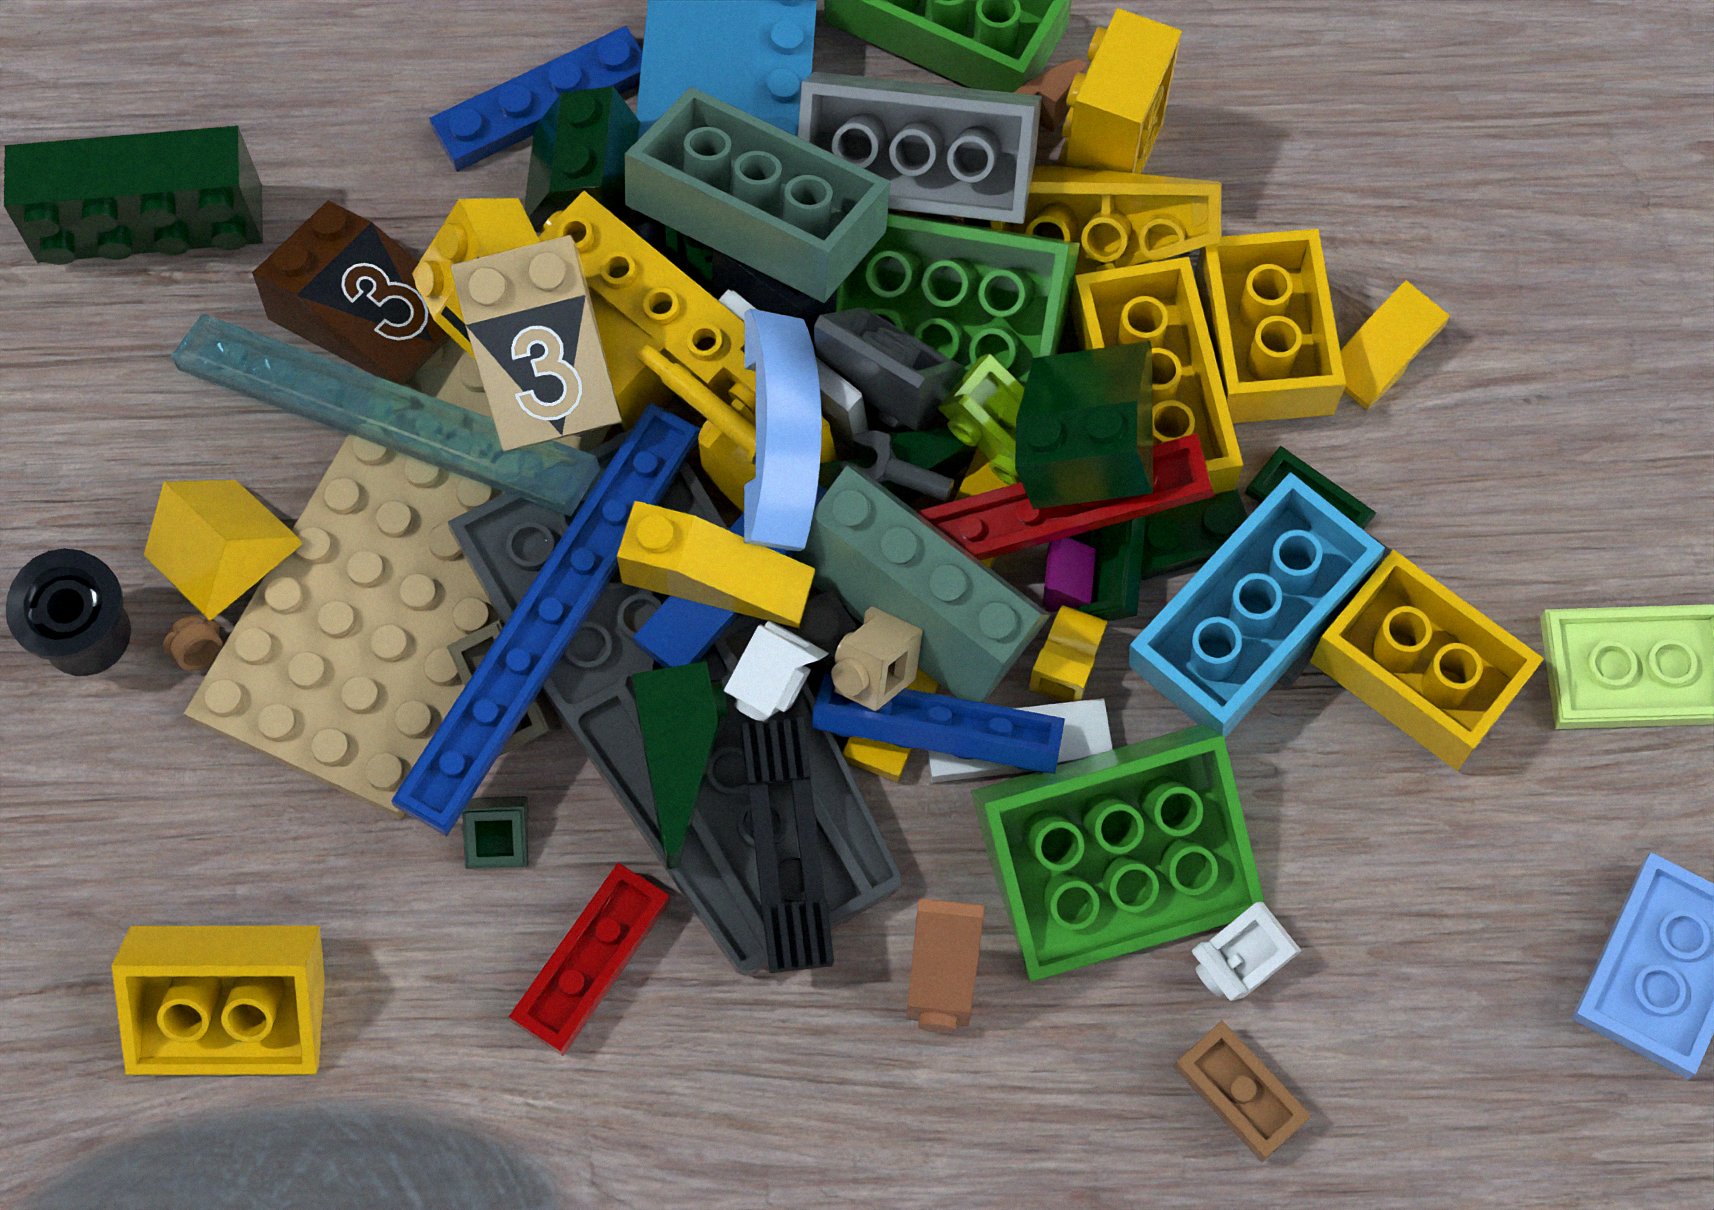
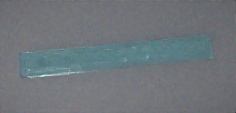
M203 313L171 355L179 371L569 516L573 514L600 471L595 455L553 440L504 452L493 418Z

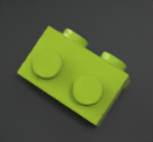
M987 354L977 360L938 406V409L950 420L947 423L950 431L963 443L973 447L977 446L991 460L989 467L1001 481L1010 486L1021 482L1015 469L1016 417L1025 388L991 354Z

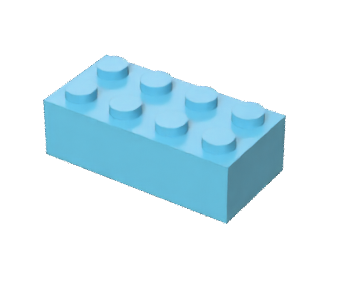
M1290 472L1130 644L1129 667L1196 724H1205L1223 734L1225 739L1353 599L1379 567L1385 547Z

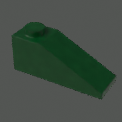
M707 661L632 674L633 696L666 870L677 868L680 865L717 739L718 717L728 715L722 680L710 681Z

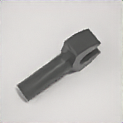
M875 430L856 433L852 436L854 446L865 452L875 454L877 462L871 468L866 469L856 464L842 462V471L848 465L861 469L879 484L890 481L945 502L948 500L953 488L954 479L897 459L891 449L892 442L889 434Z

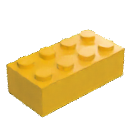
M1189 257L1075 275L1070 311L1080 351L1150 341L1152 347L1153 445L1198 433L1214 495L1235 490L1243 468V462Z

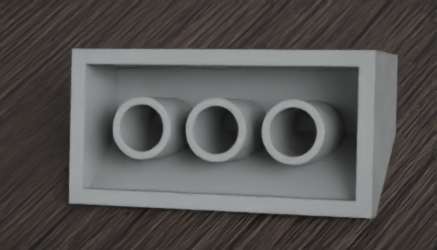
M814 72L804 79L801 85L798 137L891 181L889 209L1023 224L1036 158L1042 96Z

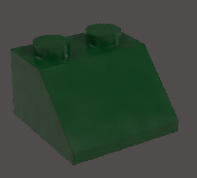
M614 86L561 93L534 128L524 210L535 231L541 230L547 219L555 212L564 211L583 191L587 192L619 220H629L631 208L625 205V153L638 141L640 121Z

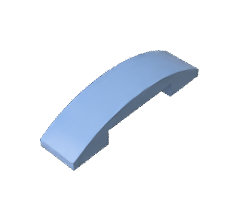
M750 308L745 312V369L756 371V478L744 484V543L799 552L805 549L815 506L820 468L822 419L820 384L815 352L804 319Z

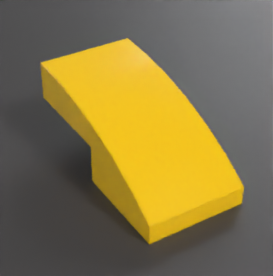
M1405 280L1340 351L1346 380L1344 392L1368 410L1405 373L1409 362L1446 326L1450 315Z

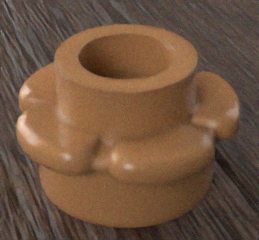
M198 616L183 617L170 628L169 634L163 643L164 651L166 654H170V659L178 663L184 670L196 671L203 669L215 661L223 647V642L219 637L221 632L220 625L214 619L209 621L207 618L202 620Z

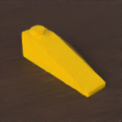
M1034 166L1023 224L991 220V228L1080 243L1075 275L1134 266L1148 261L1156 262L1221 241L1222 182L1066 166Z

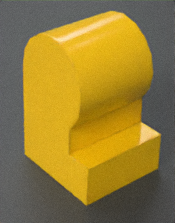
M1062 605L1052 625L1043 649H1041L1032 669L1029 690L1063 703L1082 701L1095 666L1094 662L1108 621Z

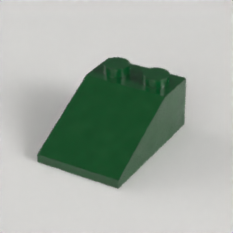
M1150 341L1033 358L1016 417L1015 469L1033 510L1153 493L1152 347Z

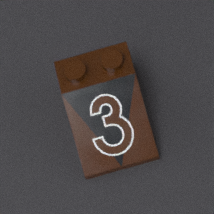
M329 200L252 272L268 320L399 389L450 338L433 320L423 297L417 291L412 273L419 262L373 222Z

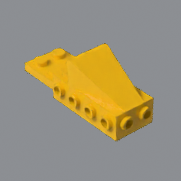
M583 191L564 211H557L547 219L538 237L540 242L571 235L578 247L624 432L634 427L649 402L664 408L676 395L674 391L661 382L662 378L637 358L638 351L647 343L673 364H679L726 404L730 405L736 398L744 403L756 417V371L745 369V322L587 192ZM678 396V398L680 399V401H681L691 412H693L695 415H697V416L700 417V418L703 417L702 414H700V413H699L697 410H695L691 405H689L685 400H683L680 396ZM821 417L820 463L838 461L829 422Z

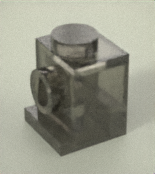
M831 589L806 603L799 628L779 623L784 629L829 653L820 660L804 665L811 669L806 682L813 692L820 688L824 673L831 674L832 668L836 665L835 654L843 637L849 632L857 630V625Z

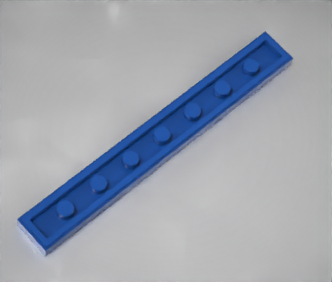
M649 402L391 801L394 807L444 836H448L619 568L617 554L634 501L655 506L659 505L698 444L700 428Z

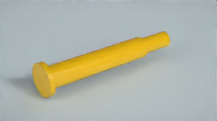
M648 343L642 346L637 353V358L662 378L661 382L749 453L747 460L753 465L756 464V427L679 364L670 362Z

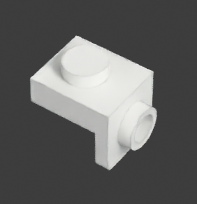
M1262 901L1253 904L1210 941L1201 942L1192 949V953L1200 962L1195 969L1202 982L1216 996L1221 997L1225 994L1231 1001L1246 997L1301 952V949Z

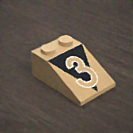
M571 235L450 265L465 326L504 452L622 423L579 250Z

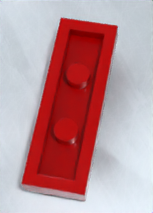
M618 862L509 1015L510 1021L561 1056H564L670 904V895Z

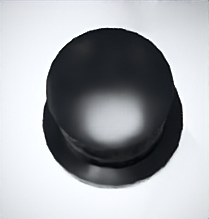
M63 548L47 551L36 556L19 571L11 584L7 595L6 618L12 635L22 648L32 655L49 660L54 667L63 673L73 676H89L107 670L124 654L131 635L130 620L123 608V591L118 578L107 564L96 556L82 550Z

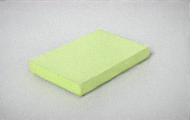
M1714 604L1545 609L1541 614L1540 623L1555 729L1714 724Z

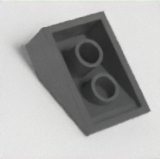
M865 307L820 315L814 325L816 357L859 390L865 401L879 408L877 417L881 421L901 432H908L909 428L917 431L930 425L938 411V406L943 402L962 368V365Z

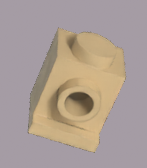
M874 606L868 608L865 611L863 626L855 632L846 634L836 650V665H834L831 671L835 692L871 710L877 711L916 679L923 629Z

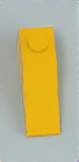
M634 501L617 554L623 584L796 628L800 626L815 576V568L765 546L744 543V537L697 516L639 501Z

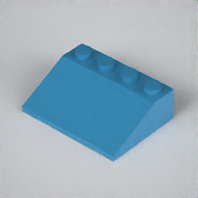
M648 0L636 117L640 121L638 140L690 86L798 137L802 81L810 76L812 71L817 0Z

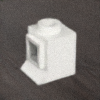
M769 620L765 627L761 624L758 625L724 691L737 698L734 706L739 711L755 720L766 723L769 717L779 710L785 712L792 707L811 669L804 665L820 660L829 653Z

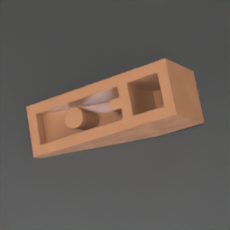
M918 898L906 1020L919 1021L918 1028L934 1033L956 1032L957 1025L969 1027L985 905Z

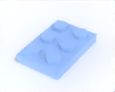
M1650 852L1643 859L1571 1019L1686 1079L1696 1075L1714 1034V883Z

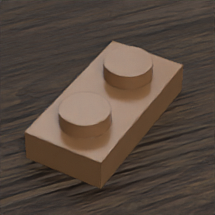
M1223 1020L1180 1057L1173 1066L1262 1163L1312 1116Z

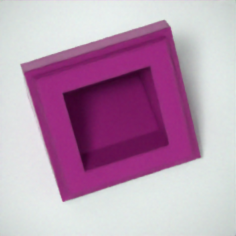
M1069 537L1049 542L1042 603L1045 611H1059L1062 605L1070 608L1091 605L1096 549Z

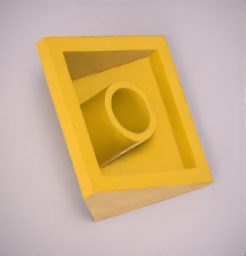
M236 480L164 481L143 555L202 615L211 621L303 543L298 536Z

